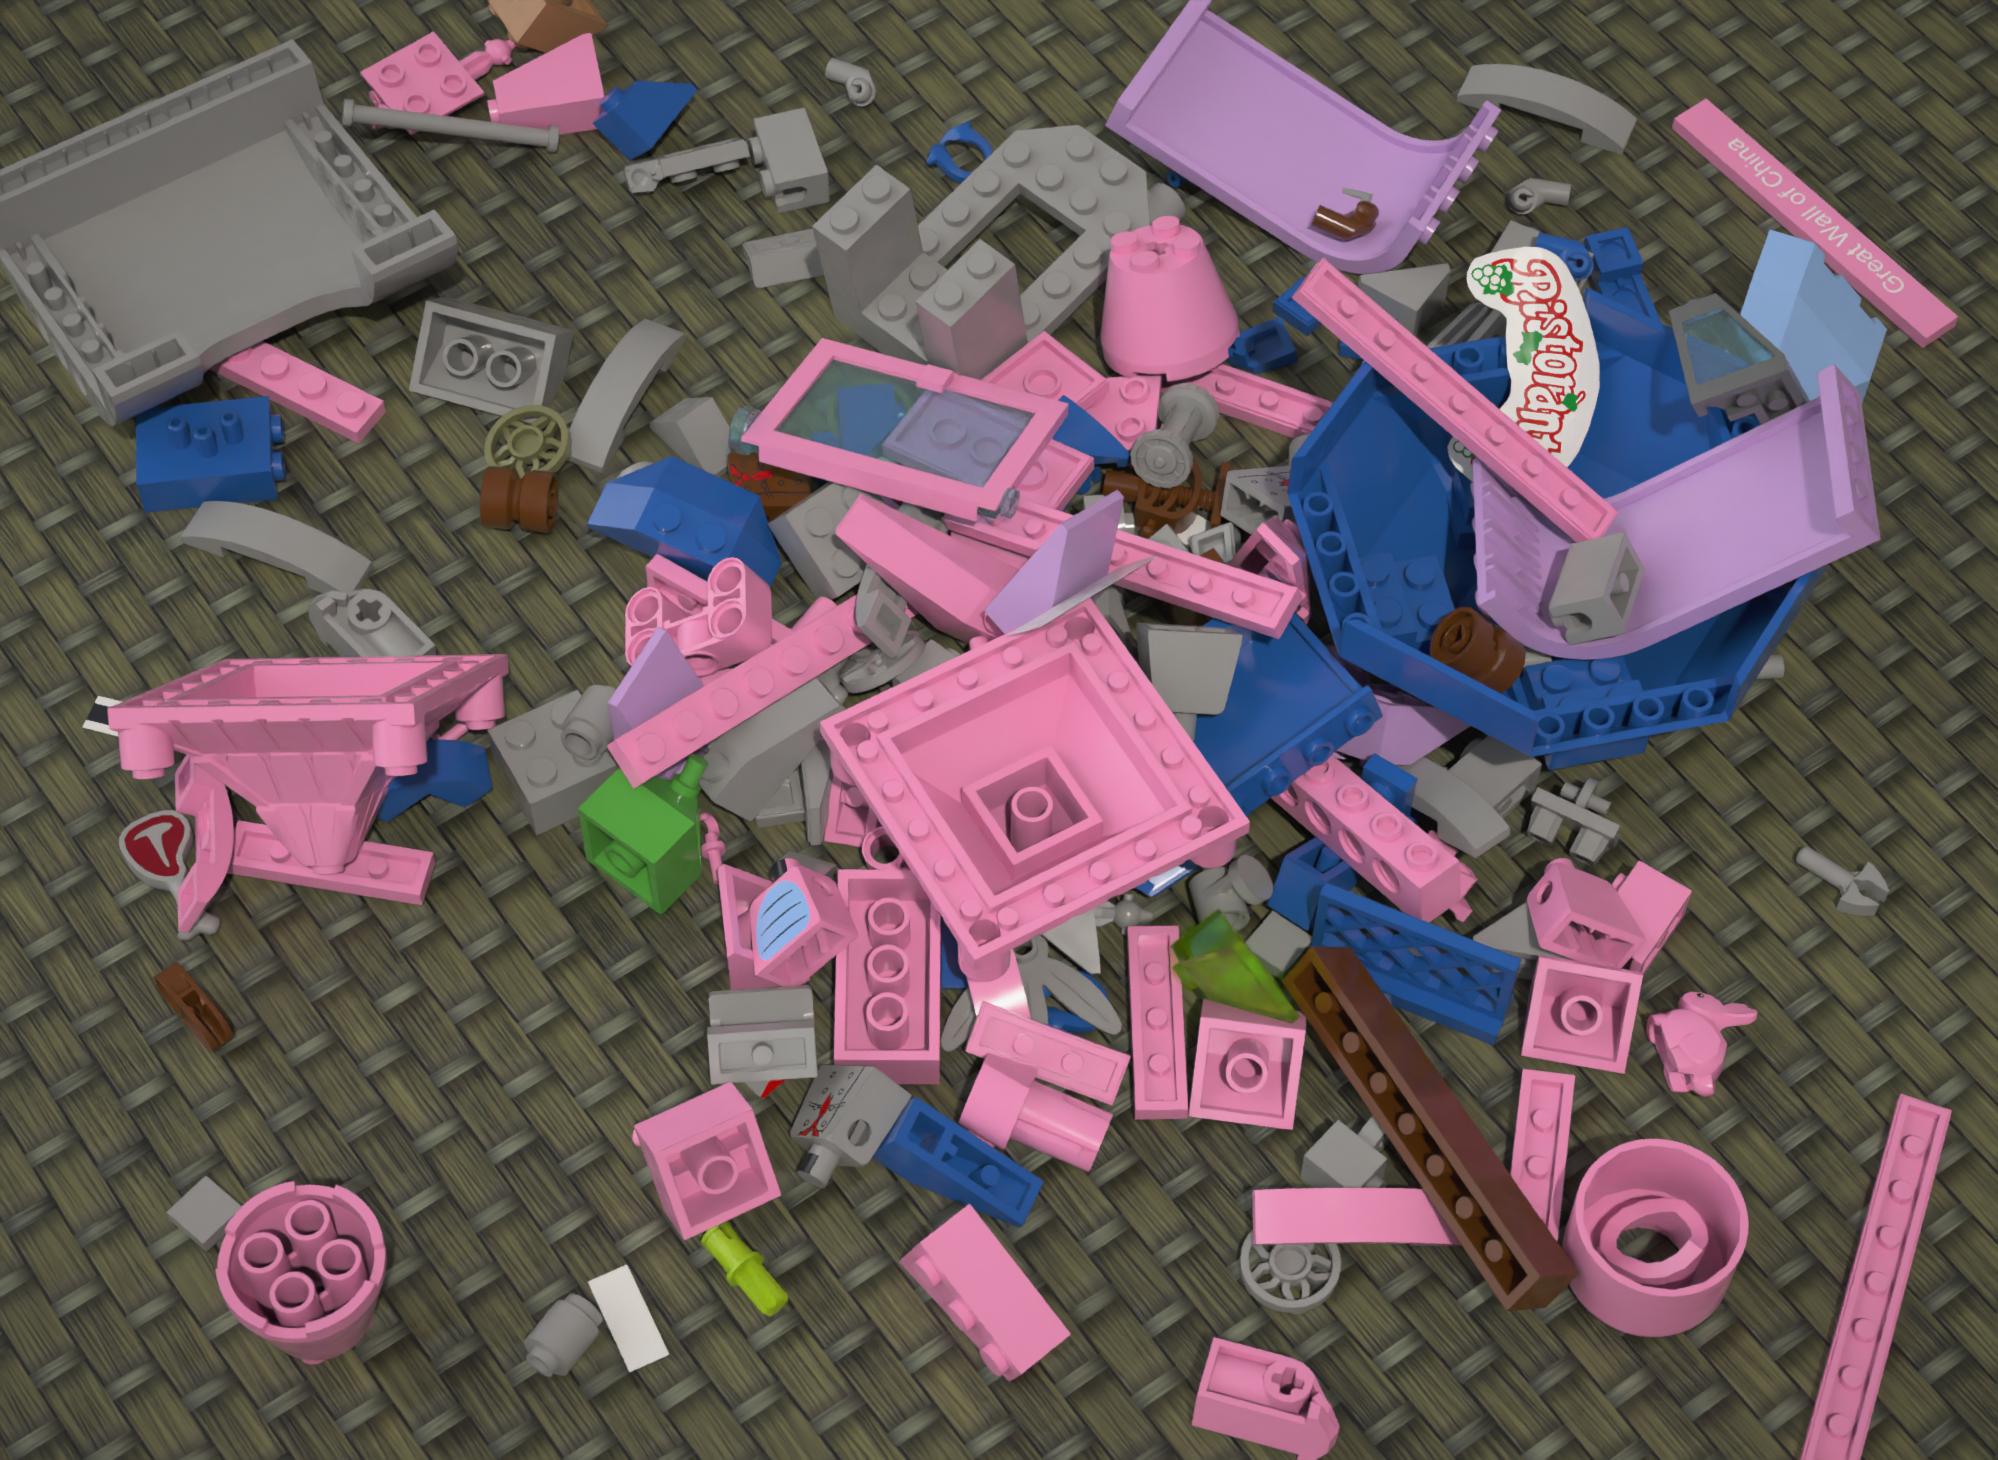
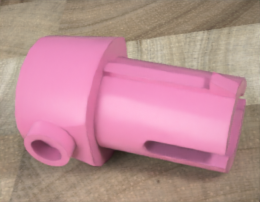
M988 1053L958 1124L968 1129L967 1131L993 1148L996 1146L1004 1151L1009 1139L1089 1172L1113 1114L1034 1081L1039 1070L1038 1068Z

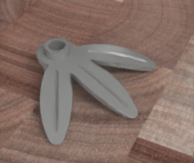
M1037 935L1017 946L1032 948L1025 955L1015 953L1032 1019L1048 1024L1047 1006L1042 987H1045L1063 1006L1094 1028L1110 1035L1118 1034L1121 1031L1122 1023L1105 995L1080 972L1059 960L1049 958L1048 944L1042 935ZM969 987L954 1005L945 1024L940 1044L946 1051L955 1050L968 1041L974 1026L976 1014Z

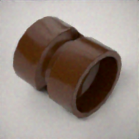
M488 466L484 473L481 488L480 518L482 526L484 528L510 530L518 521L521 528L527 529L528 532H552L558 505V479L556 472L533 470L527 471L520 478L515 468Z
M1460 607L1442 619L1431 638L1429 650L1432 658L1499 693L1505 692L1514 684L1521 674L1526 657L1525 648L1521 642L1500 627H1495L1491 621L1471 607Z

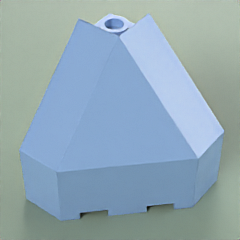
M1769 230L1740 315L1785 355L1810 401L1820 396L1817 372L1835 364L1860 392L1861 402L1863 403L1887 331L1886 327L1877 317L1869 318L1860 307L1862 298L1842 274L1834 276L1824 264L1826 255L1816 243ZM1741 325L1761 362L1775 356Z

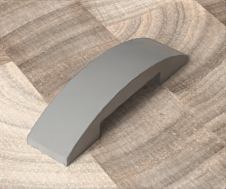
M1482 64L1472 66L1456 102L1481 109L1487 100L1499 109L1504 104L1583 130L1581 142L1623 155L1637 122V118L1620 104L1587 85L1559 74L1519 65Z
M643 319L620 340L591 383L569 429L572 439V452L568 461L604 473L624 441V425L659 370L667 371L684 344L686 333Z
M203 502L180 537L181 542L223 558L228 550L301 575L306 578L309 589L320 593L332 590L341 592L359 590L373 568L372 561L314 527L270 510L235 502Z
M903 502L897 510L947 534L948 528L942 520L945 514L943 512ZM867 564L856 600L857 626L889 658H893L898 655L912 619L904 612L907 601Z
M1352 756L1351 759L1340 760L1358 777H1362L1363 768L1359 766V758ZM1424 757L1411 765H1396L1418 778L1412 808L1437 821L1438 838L1477 858L1510 836V827L1500 814L1473 788L1447 769Z

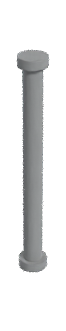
M344 99L342 107L341 126L351 127L353 122L543 146L546 147L547 152L556 153L558 146L559 126L549 125L548 129L355 105L352 99Z

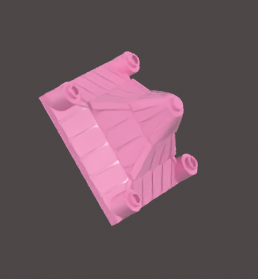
M1091 598L1086 599L1042 627L1006 636L1013 632L1010 631L820 722V733L830 747L831 767L834 775L840 781L857 786L957 940L958 963L961 971L968 978L977 982H990L1003 976L1010 966L1011 949L1069 921L1070 918L1076 915H1081L1107 902L1108 899L1116 895H1121L1147 882L1148 879L1154 876H1159L1185 863L1188 859L1204 868L1224 866L1232 859L1236 852L1237 839L1249 833L1250 821Z
M508 654L223 659L107 708L109 729L118 732L121 768L132 770L133 778L151 779L165 776V768L175 764L174 750L193 756L194 764L256 806V812L301 865L313 866V873L315 874L339 873L344 871L343 864L353 861L384 802L390 783L396 776L417 773V765L428 761L426 742L439 728V720L455 710V719L465 721L466 729L480 730L495 727V719L505 716L503 677L509 674Z

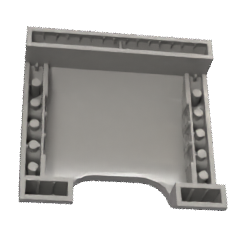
M293 39L0 170V265L49 347L92 408L111 426L120 424L200 386L203 382V374L208 369L237 352L325 312L345 307L369 306L451 267L455 263L458 254L456 235L439 214L432 210L417 217L324 105L313 64Z

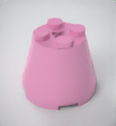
M1162 216L1155 219L1152 225L1141 227L1131 232L1125 231L1115 234L1110 241L1111 251L1100 333L1103 356L1108 366L1115 372L1128 378L1136 377L1138 373L1166 374L1167 381H1175L1202 374L1224 362L1229 357V347L1234 343L1236 337H1240L1238 317L1200 234L1192 228L1180 225L1179 219L1174 216Z
M291 1181L262 1191L246 1202L230 1219L224 1229L226 1236L220 1248L216 1276L228 1308L241 1324L287 1354L299 1358L304 1363L310 1365L319 1364L326 1359L337 1357L350 1350L362 1339L375 1320L374 1311L387 1265L386 1246L379 1223L371 1209L362 1199L338 1185L335 1188L321 1185L296 1186L295 1182Z

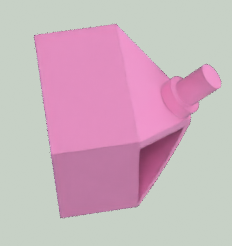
M731 1081L633 1125V1142L636 1146H641L663 1210L684 1241L781 1196L753 1109Z

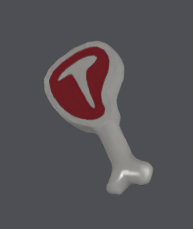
M163 810L150 813L124 828L119 837V847L126 864L141 881L151 887L171 892L178 905L177 890L189 873L185 863L193 847L194 835L189 821L182 813L174 810ZM204 911L189 933L178 931L177 935L181 941L188 942L198 934L214 935L218 932L221 922L218 916Z

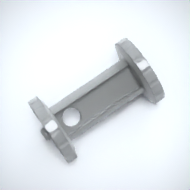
M1179 383V385L1175 384L1164 392L1159 401L1158 416L1162 423L1160 429L1143 433L1137 438L1131 449V464L1142 480L1155 487L1171 488L1179 486L1187 479L1193 467V455L1189 450L1191 441H1198L1208 437L1214 431L1219 421V407L1214 397L1207 390L1195 384Z

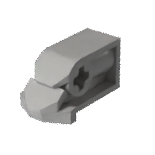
M361 589L351 592L332 590L317 595L308 607L309 618L320 640L326 646L330 644L341 657L437 655L436 645L388 596L380 591L372 589Z

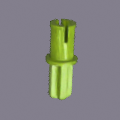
M728 1221L714 1226L705 1232L701 1239V1244L724 1268L727 1273L726 1280L731 1286L739 1285L761 1313L770 1317L777 1314L787 1304L788 1295L762 1265L764 1261L763 1256L757 1251L752 1252L740 1239Z

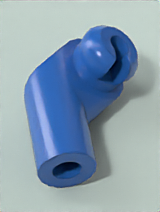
M1539 232L1535 247L1549 250L1559 256L1568 267L1574 280H1583L1591 275L1594 269V262L1581 241Z

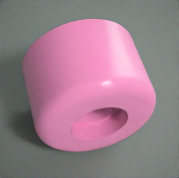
M1635 1140L1619 1145L1599 1157L1591 1165L1581 1181L1562 1241V1250L1579 1272V1275L1569 1285L1580 1303L1593 1316L1606 1325L1635 1336H1671L1690 1330L1704 1321L1721 1303L1747 1243L1748 1213L1743 1196L1735 1181L1719 1163L1704 1152L1672 1140ZM1634 1228L1653 1229L1667 1236L1679 1251L1662 1262L1645 1263L1623 1255L1617 1248V1239L1626 1230Z

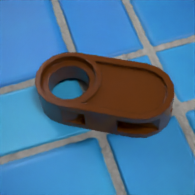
M174 962L153 977L156 986L165 1000L210 1053L215 1052L234 1038L233 1032L222 1014L180 964Z

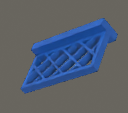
M1325 882L1319 894L1311 946L1351 947L1391 1005L1493 1046L1495 1045L1514 999V994L1512 993L1521 963L1520 958ZM1339 908L1349 911L1352 915H1345ZM1387 927L1397 930L1400 934H1393ZM1366 928L1373 937L1365 936L1359 929ZM1435 946L1443 948L1449 953L1442 954ZM1407 948H1415L1422 956L1413 955ZM1484 965L1501 972L1490 973ZM1463 967L1470 975L1461 974L1456 968Z

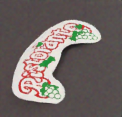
M1519 247L1477 257L1472 261L1467 272L1468 287L1476 299L1486 306L1500 311L1507 319L1506 354L1507 367L1511 378V392L1508 400L1500 410L1562 464L1568 467L1578 454L1590 427L1600 388V363L1592 327L1581 293L1568 267L1559 256L1549 250L1539 247ZM1452 437L1448 445L1449 458L1461 473L1473 481L1472 460L1478 457L1456 438Z

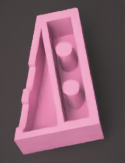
M970 1204L917 1244L899 1261L946 1312L953 1323L979 1348L981 1358L987 1367L995 1375H1003L1009 1382L1023 1374L1071 1335Z

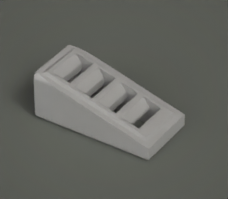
M819 740L800 763V781L807 838L811 845H821L829 819V800L833 770L831 767L830 747L825 740Z

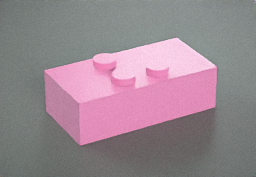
M838 869V889L859 936L836 955L834 1065L875 1066L897 1084H940L941 914L935 908L922 888L921 883L911 870Z

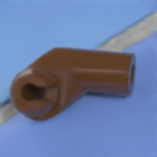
M1360 201L1355 211L1343 215L1319 205L1311 226L1340 239L1350 240L1370 233L1377 225L1375 220L1379 216V209L1371 202Z

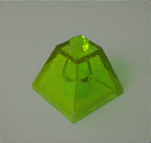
M1220 909L1170 946L1179 960L1172 968L1190 991L1199 986L1211 1001L1291 1024L1300 1018L1279 984Z

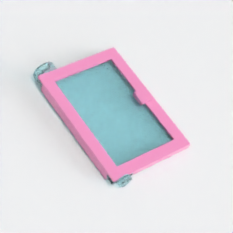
M822 338L762 412L757 408L746 405L741 406L737 410L730 426L728 444L730 450L742 455H749L751 452L758 453L759 462L971 521L977 522L981 515L996 519L999 513L1000 516L1011 519L1015 515L1019 504L1020 493L1016 489L1067 418L1069 403L963 375L959 376L954 371L929 364L926 366Z

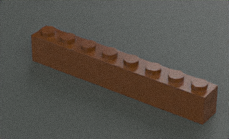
M1311 946L1282 980L1283 984L1506 1311L1546 1308L1579 1275V1272L1351 947Z

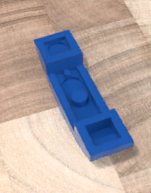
M1625 227L1585 236V248L1587 251L1594 253V269L1591 275L1596 292L1661 323L1640 274L1644 263L1629 228Z

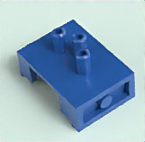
M269 396L153 407L136 415V485L145 513L197 508L205 501L246 503L278 499V480L286 479V469L283 452H277V443L284 442L285 436L282 415H273Z

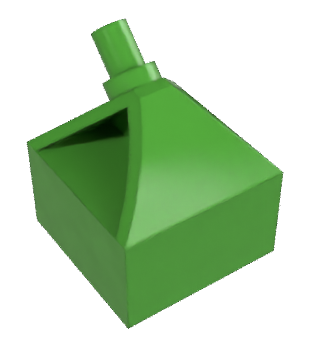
M690 754L681 774H674L672 780L654 776L633 789L621 768H618L578 807L586 860L660 915L702 875L699 804L701 785L699 781L708 762L696 754Z

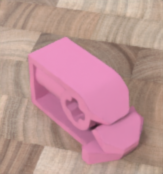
M1213 1338L1196 1397L1192 1419L1193 1426L1298 1454L1297 1460H1317L1330 1451L1336 1443L1340 1426L1315 1374L1303 1362L1224 1339Z

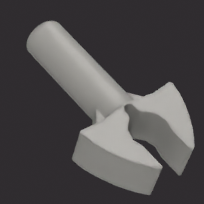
M1808 846L1801 848L1796 856V862L1839 889L1842 897L1836 908L1838 911L1858 916H1874L1879 904L1869 897L1863 896L1859 892L1860 890L1868 891L1877 899L1885 902L1889 893L1888 886L1880 872L1870 862H1867L1862 871L1849 872Z

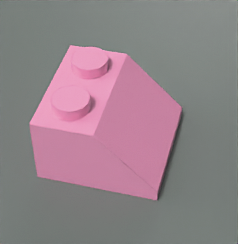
M1203 999L1189 1116L1293 1130L1306 1031V1016L1302 1011Z

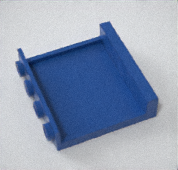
M1295 612L1280 639L1216 618L1203 625L1205 627L1231 628L1243 635L1225 709L1222 714L1197 713L1195 741L1193 743L1246 817L1272 796H1277L1286 791L1294 780L1312 767L1326 762L1333 752L1355 736L1366 733L1377 720L1383 717L1372 689L1368 685L1362 688Z

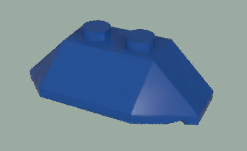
M674 456L607 482L586 526L653 558L656 554H659L707 582L712 569L720 561L734 557L745 563L771 588L782 564L771 529L767 525L768 520L760 496Z

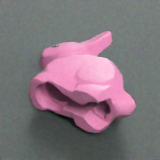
M1688 992L1680 997L1678 1009H1673L1667 1013L1650 1015L1647 1019L1646 1033L1649 1042L1656 1045L1659 1056L1664 1064V1076L1670 1090L1675 1093L1693 1091L1699 1096L1710 1097L1715 1092V1081L1722 1072L1727 1051V1043L1720 1031L1730 1026L1751 1024L1757 1019V1011L1748 1008L1746 1004L1729 1003L1722 1005L1719 1000L1711 995L1701 992Z

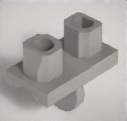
M1589 777L1582 789L1568 782H1565L1560 795L1576 802L1575 804L1537 787L1531 799L1533 813L1530 818L1527 835L1529 838L1551 847L1562 826L1575 831L1578 835L1569 851L1570 856L1588 866L1594 867L1605 853L1607 847L1614 850L1620 838V834H1618L1620 825L1588 810L1591 809L1606 816L1611 806V802L1596 796L1600 781Z

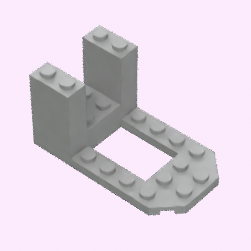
M1080 125L1017 130L918 225L911 189L878 165H875L812 226L834 317L884 355L926 366L929 364L952 370L959 376L963 375L981 380L1043 331L1051 335L1107 279L1111 238L1117 233L1131 232L1150 225L1147 177L1145 170ZM1019 194L1028 198L1080 235L1021 295L1015 264L981 239L948 270L945 268ZM945 389L946 392H949L955 396L959 397L962 395L961 393Z

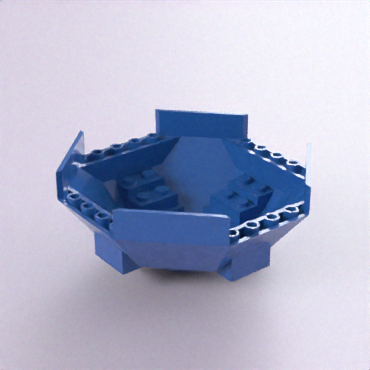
M1588 287L1585 288L1583 302L1589 316L1600 363V388L1590 427L1578 454L1567 468L1603 499L1631 489L1761 425L1755 413L1730 422L1726 410L1718 407H1707L1708 414L1698 417L1691 405L1673 328ZM1685 335L1698 385L1749 367V365ZM1506 336L1429 348L1497 408L1500 409L1508 400L1511 392V378L1507 367ZM1365 361L1292 457L1287 494L1338 655L1362 668L1363 673L1370 672L1530 757L1543 755L1548 770L1645 753L1650 735L1729 721L1827 568V565H1824L1636 652L1612 658L1591 660L1568 659L1551 655L1552 662L1525 666L1524 673L1520 674L1514 684L1505 692L1499 693L1432 658L1429 651L1435 629L1442 619L1453 610L1460 607H1471L1484 616L1475 600V592L1478 590L1477 570L1473 560L1476 554V536L1472 527V519L1475 518L1474 498L1471 493V483L1473 481L1461 473L1449 458L1448 445L1453 436ZM1491 617L1487 618L1494 625H1499Z

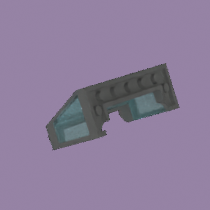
M1716 293L1703 298L1693 299L1685 305L1669 310L1691 405L1698 417L1708 414L1707 407H1718L1726 410L1730 422L1755 413L1762 425L1810 401L1785 355Z

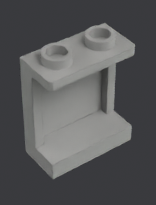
M810 985L723 990L709 993L710 1027H707L711 1085L726 1084L730 1081L732 1083L818 1077L813 994Z

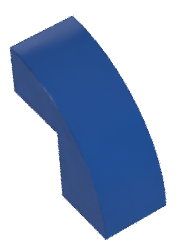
M428 740L426 742L428 761L417 765L418 772L415 774L396 776L388 786L389 791L376 818L389 822L428 794L464 808L492 789L485 747L455 740Z

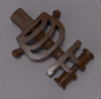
M1193 459L1192 470L1185 480L1191 486L1190 488L1188 486L1184 488L1183 485L1159 488L1145 482L1137 474L1107 470L1103 495L1106 497L1118 490L1124 496L1123 501L1136 503L1134 524L1141 527L1140 534L1145 539H1149L1166 524L1176 534L1183 533L1193 524L1201 507L1203 510L1205 508L1208 511L1212 510L1210 529L1220 526L1221 522H1231L1220 515L1227 471H1230L1231 463H1221L1217 490L1214 492L1213 490L1208 491V489L1203 490L1201 488V471ZM1183 505L1184 508L1177 511V507ZM1238 527L1240 529L1241 543H1245L1251 534Z

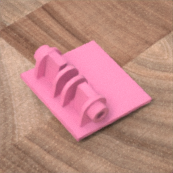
M434 31L360 72L361 76L373 89L369 92V97L376 107L384 103L389 109L447 116L484 95V91ZM406 129L410 135L418 132L417 130Z
M1162 374L1137 375L1132 378L1125 376L1106 378L1109 381V392L1085 410L1103 425L1130 454L1139 436L1147 431L1157 429ZM1130 461L1127 466L1134 469Z

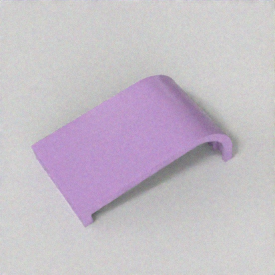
M1189 0L1118 99L1105 124L1107 128L1306 257L1316 262L1325 258L1339 271L1355 274H1372L1390 270L1400 264L1409 254L1417 240L1426 245L1440 223L1439 220L1433 217L1437 210L1444 214L1447 212L1460 192L1453 187L1454 183L1458 179L1465 184L1478 164L1479 160L1472 156L1477 149L1484 154L1499 130L1491 125L1501 109L1486 100L1467 129L1450 139L1430 141L1409 137L1381 123L1209 11L1208 8L1212 0ZM1343 188L1373 194L1371 203L1379 209V216L1375 220L1377 224L1370 233L1350 240L1340 239L1311 226V223L1319 205L1343 215L1356 210L1357 204L1362 199L1342 193Z
M1833 364L1817 372L1819 397L1631 489L1604 498L1605 501L1618 511V514L1603 537L1625 532L1645 571L1625 634L1569 645L1565 638L1566 627H1556L1553 624L1549 614V602L1553 597L1560 577V570L1564 565L1570 545L1577 542L1479 458L1472 460L1473 483H1471V493L1474 498L1475 511L1472 527L1476 536V554L1473 560L1477 570L1478 590L1475 592V600L1479 610L1485 617H1491L1509 635L1523 645L1544 654L1581 660L1612 658L1636 652L1881 540L1860 392L1840 369Z

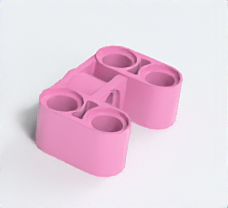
M731 557L720 561L712 569L708 578V606L703 607V612L690 617L659 590L652 587L641 589L631 597L626 607L625 655L627 662L631 666L633 665L657 627L668 632L698 677L711 675L720 669L752 658L767 649L771 643L772 603L770 586L740 559Z

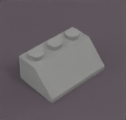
M450 297L426 300L409 391L501 416L511 410L527 405L550 407L566 374L574 330ZM530 417L520 421L531 424L540 417Z

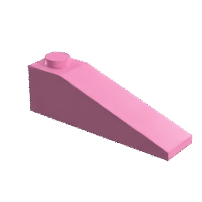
M862 493L859 495L836 527V535L936 629L968 644L972 638L978 636L986 637L989 642L1004 635L984 610L1020 569Z
M1275 515L1263 522L1254 531L1228 565L1266 578L1271 577L1275 581L1297 587L1302 600L1295 613L1306 625L1312 619L1311 567L1298 526L1288 519L1282 522Z

